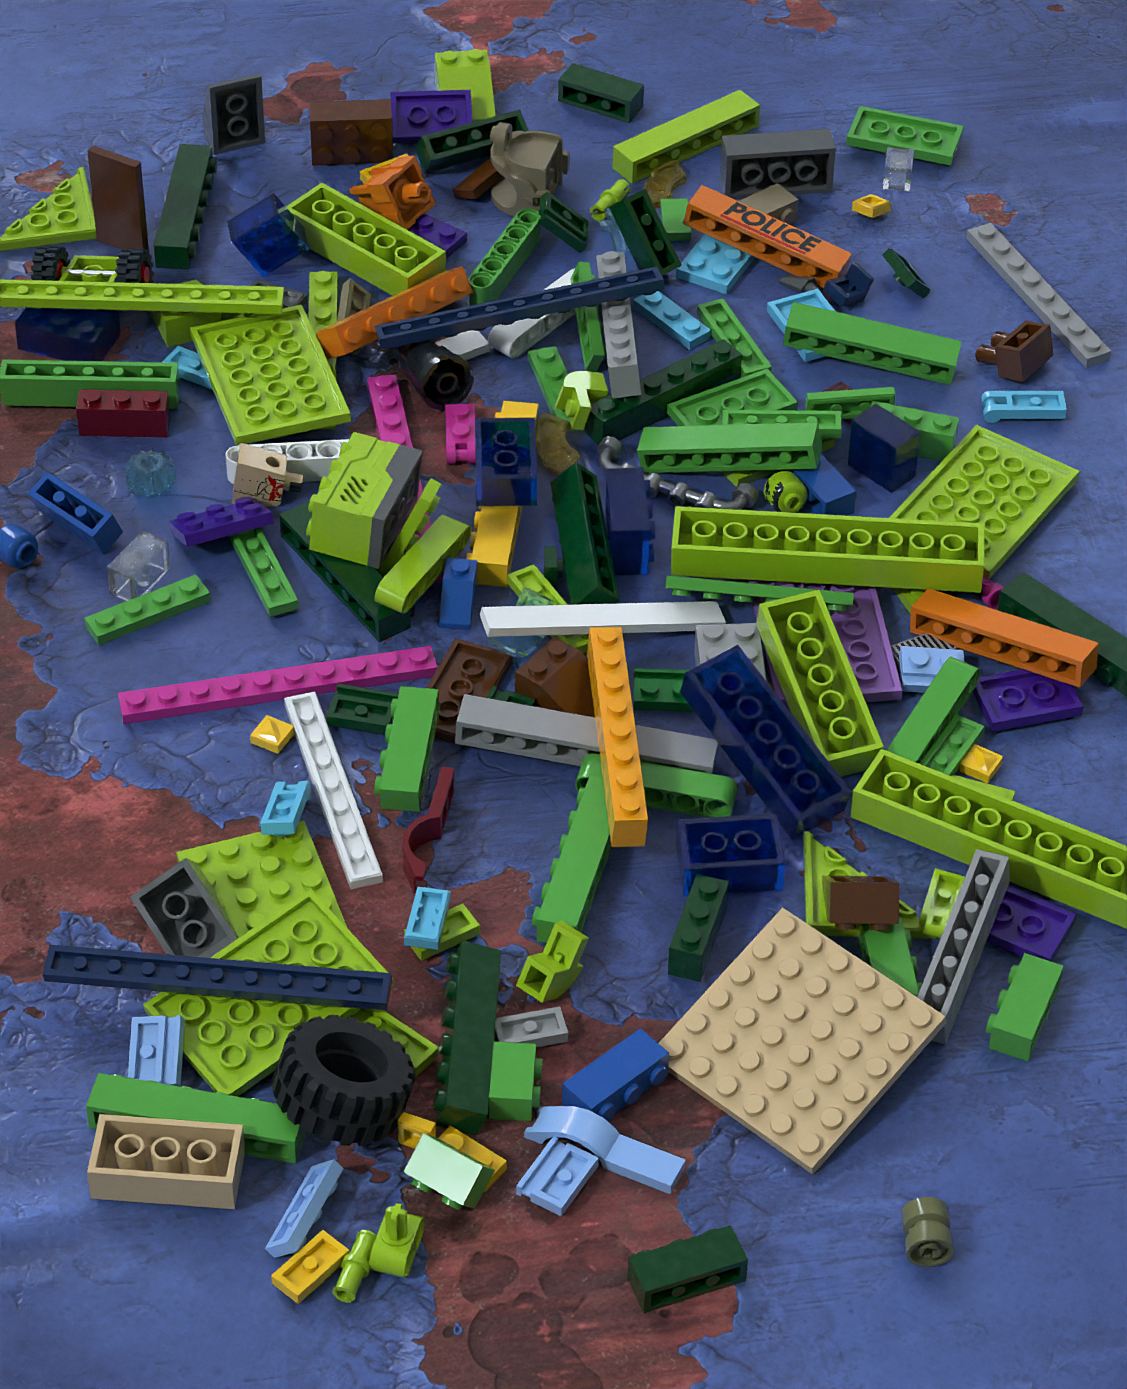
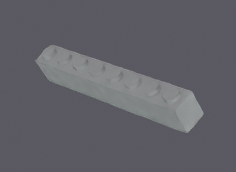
M609 251L603 255H596L599 278L627 273L624 252ZM630 297L623 301L603 302L601 306L612 399L641 395Z
M464 694L456 721L455 744L581 766L583 757L586 755L600 754L594 717ZM635 725L641 762L713 774L719 740Z

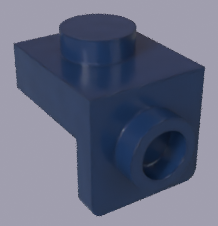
M853 263L846 276L828 280L823 290L832 297L835 303L840 306H846L864 301L874 278L858 263Z

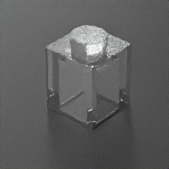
M887 147L883 189L910 191L914 150Z

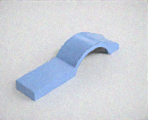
M540 1106L537 1110L538 1118L534 1125L527 1127L524 1132V1138L540 1144L553 1136L576 1141L591 1150L598 1157L604 1169L670 1195L685 1169V1159L623 1136L603 1117L590 1110L575 1106Z

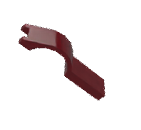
M441 767L428 814L412 822L403 834V870L414 896L417 887L427 888L428 884L424 880L427 863L417 859L413 852L422 844L441 839L455 792V768Z

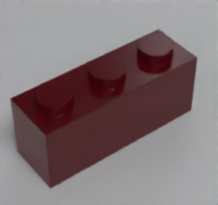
M79 390L76 406L79 436L168 438L170 424L168 391Z

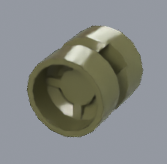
M921 1197L906 1203L902 1208L901 1217L903 1231L906 1235L904 1240L908 1260L922 1267H934L949 1261L954 1254V1245L950 1231L951 1223L947 1204L941 1199L934 1197Z

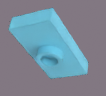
M417 887L404 936V945L438 950L451 901V891Z

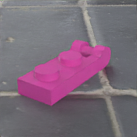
M445 404L447 464H456V461H467L468 464H477L475 404Z

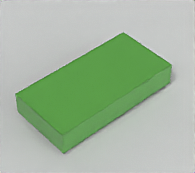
M688 198L660 199L661 220L670 241L691 240V227L683 224Z

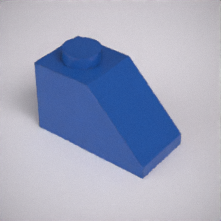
M446 558L442 581L439 627L470 630L478 587L477 560Z

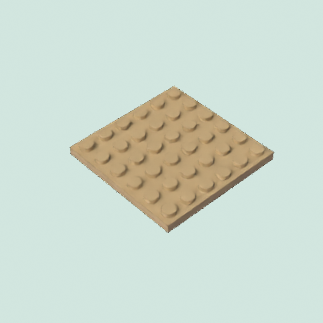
M782 907L658 1044L669 1052L668 1072L814 1175L946 1024V1016Z

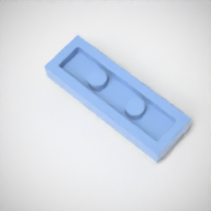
M335 1159L310 1168L265 1248L274 1258L290 1253L295 1254L305 1245L308 1231L321 1217V1208L327 1197L336 1190L338 1186L336 1181L344 1169Z

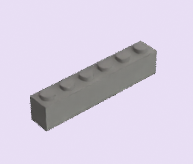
M979 849L975 851L917 998L946 1016V1024L931 1041L945 1045L948 1041L1010 882L1009 857Z

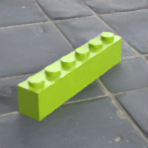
M737 90L613 146L612 168L631 184H634L722 143V136L741 135L759 127L760 104L743 91Z

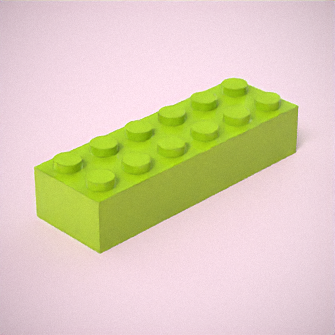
M320 183L284 207L286 236L392 296L446 271V251L324 183Z
M820 590L759 604L756 625L818 782L866 771L879 751L884 749V746Z

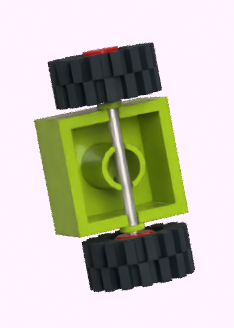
M39 246L34 252L35 256L32 258L34 265H31V270L33 271L31 280L154 283L152 280L154 264L151 262L152 256L149 254V250L125 248L119 252L118 257L74 255L70 262V259H67L69 254L66 252L65 247ZM61 308L62 314L78 317L85 315L112 317L117 316L120 311Z

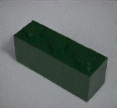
M572 63L558 79V101L626 123H630L643 107L644 85L575 63Z
M646 189L609 207L639 270L657 266L661 275H664L682 266Z
M696 874L669 946V975L701 982L727 910L729 881Z
M730 1225L720 1229H710L701 1235L685 1240L678 1239L669 1245L653 1250H642L634 1256L628 1257L627 1279L643 1313H647L745 1282L747 1279L748 1258Z

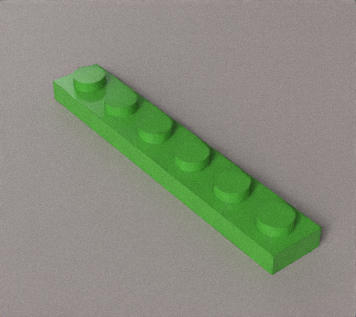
M668 575L666 578V588L672 589V595L690 597L691 591L703 592V598L721 600L722 594L734 595V601L753 603V597L765 598V602L817 590ZM820 590L825 604H828V610L846 611V605L853 606L854 593Z

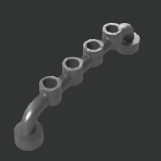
M604 437L597 447L601 468L606 473L614 476L613 481L618 487L627 489L631 483L641 485L640 490L642 494L648 498H655L658 492L667 494L668 502L674 507H682L687 501L696 504L695 507L742 510L743 508H751L759 496L754 486L742 482L737 485L732 493L733 501H721L711 492L706 491L701 494L692 491L685 483L677 482L672 484L664 481L656 473L646 475L637 472L630 464H622L620 466L612 463L618 460L624 450L621 442L614 437Z

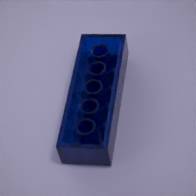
M739 645L685 672L680 693L792 840L802 835L804 831H809L845 811L852 791Z

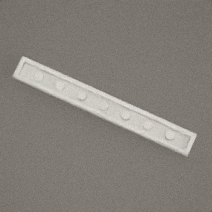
M717 601L482 607L480 612V618L487 637L589 634L590 627H622V633L695 631L696 625L726 624Z
M315 691L284 698L287 714L291 725L294 726L297 742L350 890L383 883L380 866Z

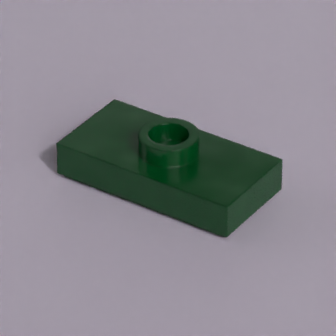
M888 248L882 256L895 271L893 277L902 286H907V288L924 299L931 292L930 288L907 259L893 249Z

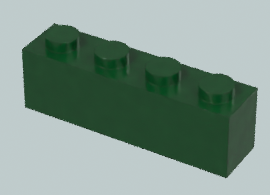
M521 110L422 136L415 151L424 174L490 156L493 145L490 142L491 130L493 126H497L500 122L511 124L512 132L529 131Z

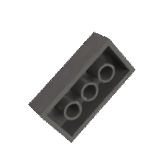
M830 129L722 136L719 180L723 195L732 199H744L776 183L792 195L832 192L836 147Z

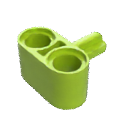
M396 1203L394 1207L388 1206L371 1250L370 1269L407 1278L422 1239L425 1223L424 1217L407 1214V1211L403 1209V1205L400 1203Z

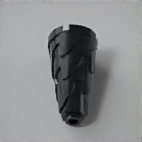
M432 340L420 343L405 344L400 348L394 349L400 365L408 375L412 385L421 399L431 408L445 410V404H460L471 391L474 377L471 376L470 370L473 371L470 364L462 356L454 354L443 345L438 346Z

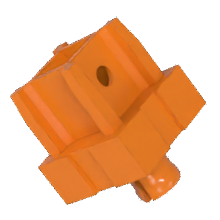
M415 156L398 157L390 165L373 168L370 171V180L364 185L354 186L349 189L351 194H357L363 206L407 230L416 223V219L419 216L426 214L436 204L431 189H429L430 186L425 183L422 177L423 173Z

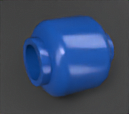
M8 524L0 529V561L16 569L31 564L38 553L36 537L19 525Z

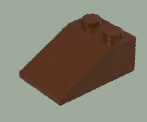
M553 637L515 671V693L536 699V707L595 718L588 658L580 650L557 637Z
M822 875L827 921L835 923V929L855 930L856 924H870V930H890V924H899V882L890 876Z

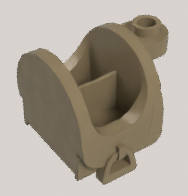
M500 122L497 126L492 127L490 142L493 143L491 147V162L503 177L492 185L491 199L500 211L508 215L515 216L520 210L526 208L539 211L540 197L547 191L554 195L558 185H562L563 174H567L570 169V152L563 151V139L558 134L543 131L512 132L511 124Z

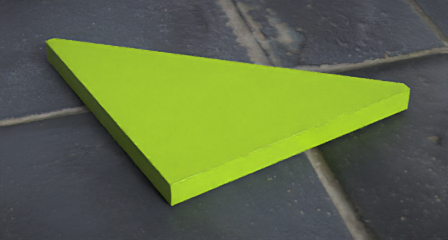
M84 167L78 168L77 174L71 179H65L54 188L53 194L46 200L43 198L30 208L29 214L22 220L17 219L4 230L5 234L0 237V251L97 239L94 211Z
M804 831L803 858L806 923L825 936L859 937L860 924H856L855 930L835 929V923L827 921L822 875H868L862 871L860 873L847 864V860L829 846L824 847L813 838V834L809 831ZM899 899V916L902 918L904 930H910L911 938L936 939V937L923 934L925 925L919 923L920 918L916 916L917 912Z

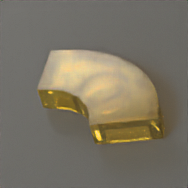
M676 160L667 162L651 172L649 179L644 182L643 190L646 189L655 209L660 208V199H672V191L686 183L687 175Z
M542 412L535 429L537 451L547 469L559 476L573 463L578 462L580 455L566 441V435L569 430L568 421Z

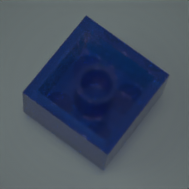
M274 193L227 221L231 242L262 277L309 249L305 228Z
M874 404L852 419L848 465L874 481L877 485L893 493L916 477L921 432L878 404Z

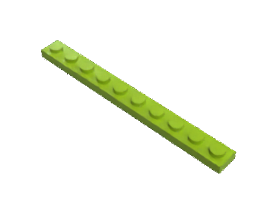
M0 279V307L256 313L270 315L282 314L284 303V287Z

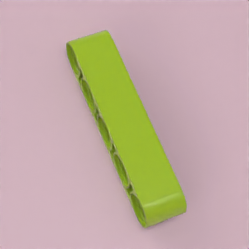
M442 514L380 581L375 593V602L405 614L442 574L445 569L446 558H456L465 548L471 535V526Z

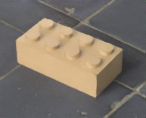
M100 1114L87 1170L90 1198L235 1209L245 1156L243 1125Z

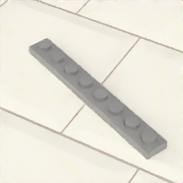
M992 223L967 230L966 239L1034 313L1045 324L1050 325L1051 331L1086 368L1110 360L1112 351Z

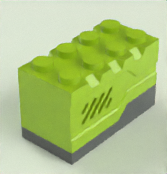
M353 432L349 441L342 443L339 458L337 460L333 459L328 477L324 476L322 478L318 494H313L310 499L308 511L312 513V518L306 530V536L310 537L309 550L380 569L418 499L423 450L390 441H381L375 437Z

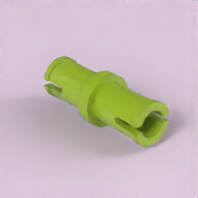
M619 179L610 189L604 190L600 195V200L590 208V213L597 209L591 215L593 219L603 221L611 212L609 207L621 201L631 192V187L624 191L629 186L626 180Z
M360 1230L357 1233L350 1253L345 1255L342 1260L341 1268L343 1270L336 1286L332 1290L334 1297L342 1302L351 1303L355 1300L362 1279L367 1277L371 1270L369 1265L370 1254L377 1235L369 1230Z

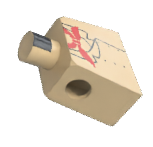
M240 443L232 504H235V500L238 498L252 497L264 506H279L283 490L301 492L303 475L286 472L287 457L284 454Z

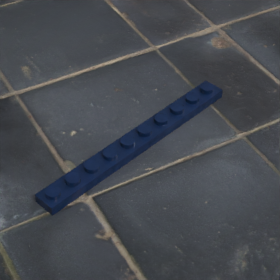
M656 266L375 326L376 336L381 350L387 348L397 349L405 344L425 342L443 336L454 337L462 332L471 330L482 331L490 326L510 325L515 321L528 318L539 319L547 314L556 312L567 313L575 308L595 307L603 302L623 301L628 297L636 295H652L656 291L665 290L664 279Z
M49 945L42 974L46 982L386 1011L392 986L391 973L61 945Z

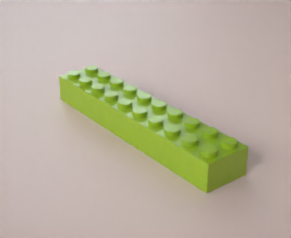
M675 506L671 547V575L927 590L929 588L941 591L981 593L984 572V523Z
M883 749L879 751L854 788L851 818L967 865L971 864L976 849L1009 857L1010 882L1127 929L1126 845Z

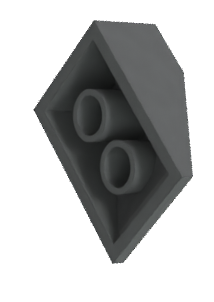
M260 73L207 86L202 114L204 137L209 146H212L214 155L265 143L262 77Z
M187 858L130 896L166 954L211 958L239 938L202 870L196 862Z

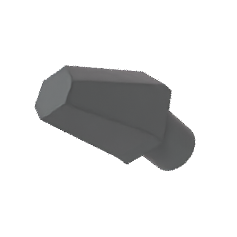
M787 275L779 280L781 285L798 293L819 289L822 293V290L816 286L817 282L814 277Z

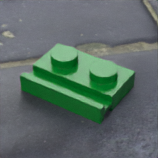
M635 668L633 710L697 712L698 670Z

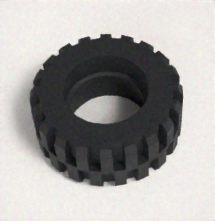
M328 1015L325 1019L321 1016L314 1017L308 1020V1022L305 1021L296 1026L294 1031L290 1032L287 1036L272 1079L273 1094L282 1113L287 1112L288 1120L294 1125L299 1124L302 1126L303 1132L311 1136L312 1134L318 1135L322 1141L329 1143L333 1140L340 1142V1145L350 1146L353 1143H357L359 1146L368 1145L372 1140L377 1142L393 1133L398 1127V1119L405 1112L416 1080L414 1066L409 1054H405V1048L399 1041L395 1042L392 1040L391 1034L385 1030L381 1032L375 1028L376 1025L367 1021L365 1024L357 1021V1018L347 1016L344 1019L339 1018L338 1015Z

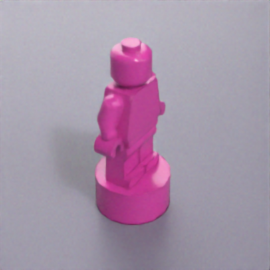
M983 576L982 601L989 608L998 610L1000 590L1004 587L999 583H993L990 579Z

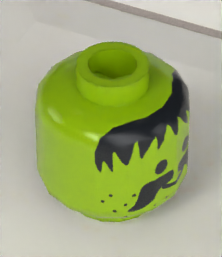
M780 471L773 474L764 486L765 499L776 512L796 513L803 508L807 501L808 493L806 487L790 471Z

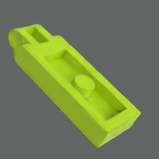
M935 868L919 919V923L925 925L923 934L941 938L965 876Z

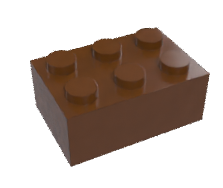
M391 99L309 102L312 166L382 163L393 159Z

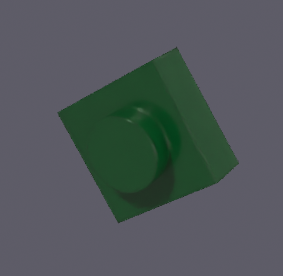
M544 546V577L555 590H557V577H563V559H557V546Z

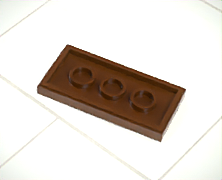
M92 146L88 150V161L97 241L119 249L149 250L141 162Z
M454 639L426 687L438 689L440 713L435 738L455 744L456 721L464 694L486 698L492 686H496L498 690L513 664V654L461 639Z

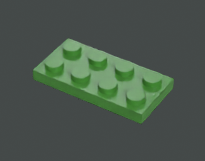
M859 106L847 135L846 145L859 149L879 151L884 154L905 156L910 159L930 161L936 164L951 165L963 136L964 126Z
M767 368L667 404V414L677 426L722 425L723 410H797L798 402Z

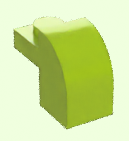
M575 371L564 378L555 408L565 410V415L569 417L572 429L584 430L592 408L591 403L607 396L608 388L603 373Z
M563 921L556 922L544 951L528 956L516 986L542 1003L559 998L579 976L583 968L579 960L589 938Z

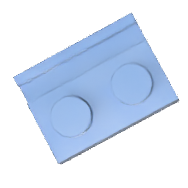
M901 646L899 663L902 691L925 693L950 656L964 662L963 650Z
M176 1015V1017H132L128 1078L144 1081L153 1080L161 1084L181 1087L185 1019L181 1015Z
M553 1136L517 1184L516 1194L519 1196L525 1195L530 1198L531 1202L562 1217L597 1169L598 1157L570 1143L565 1145L559 1142L557 1137Z

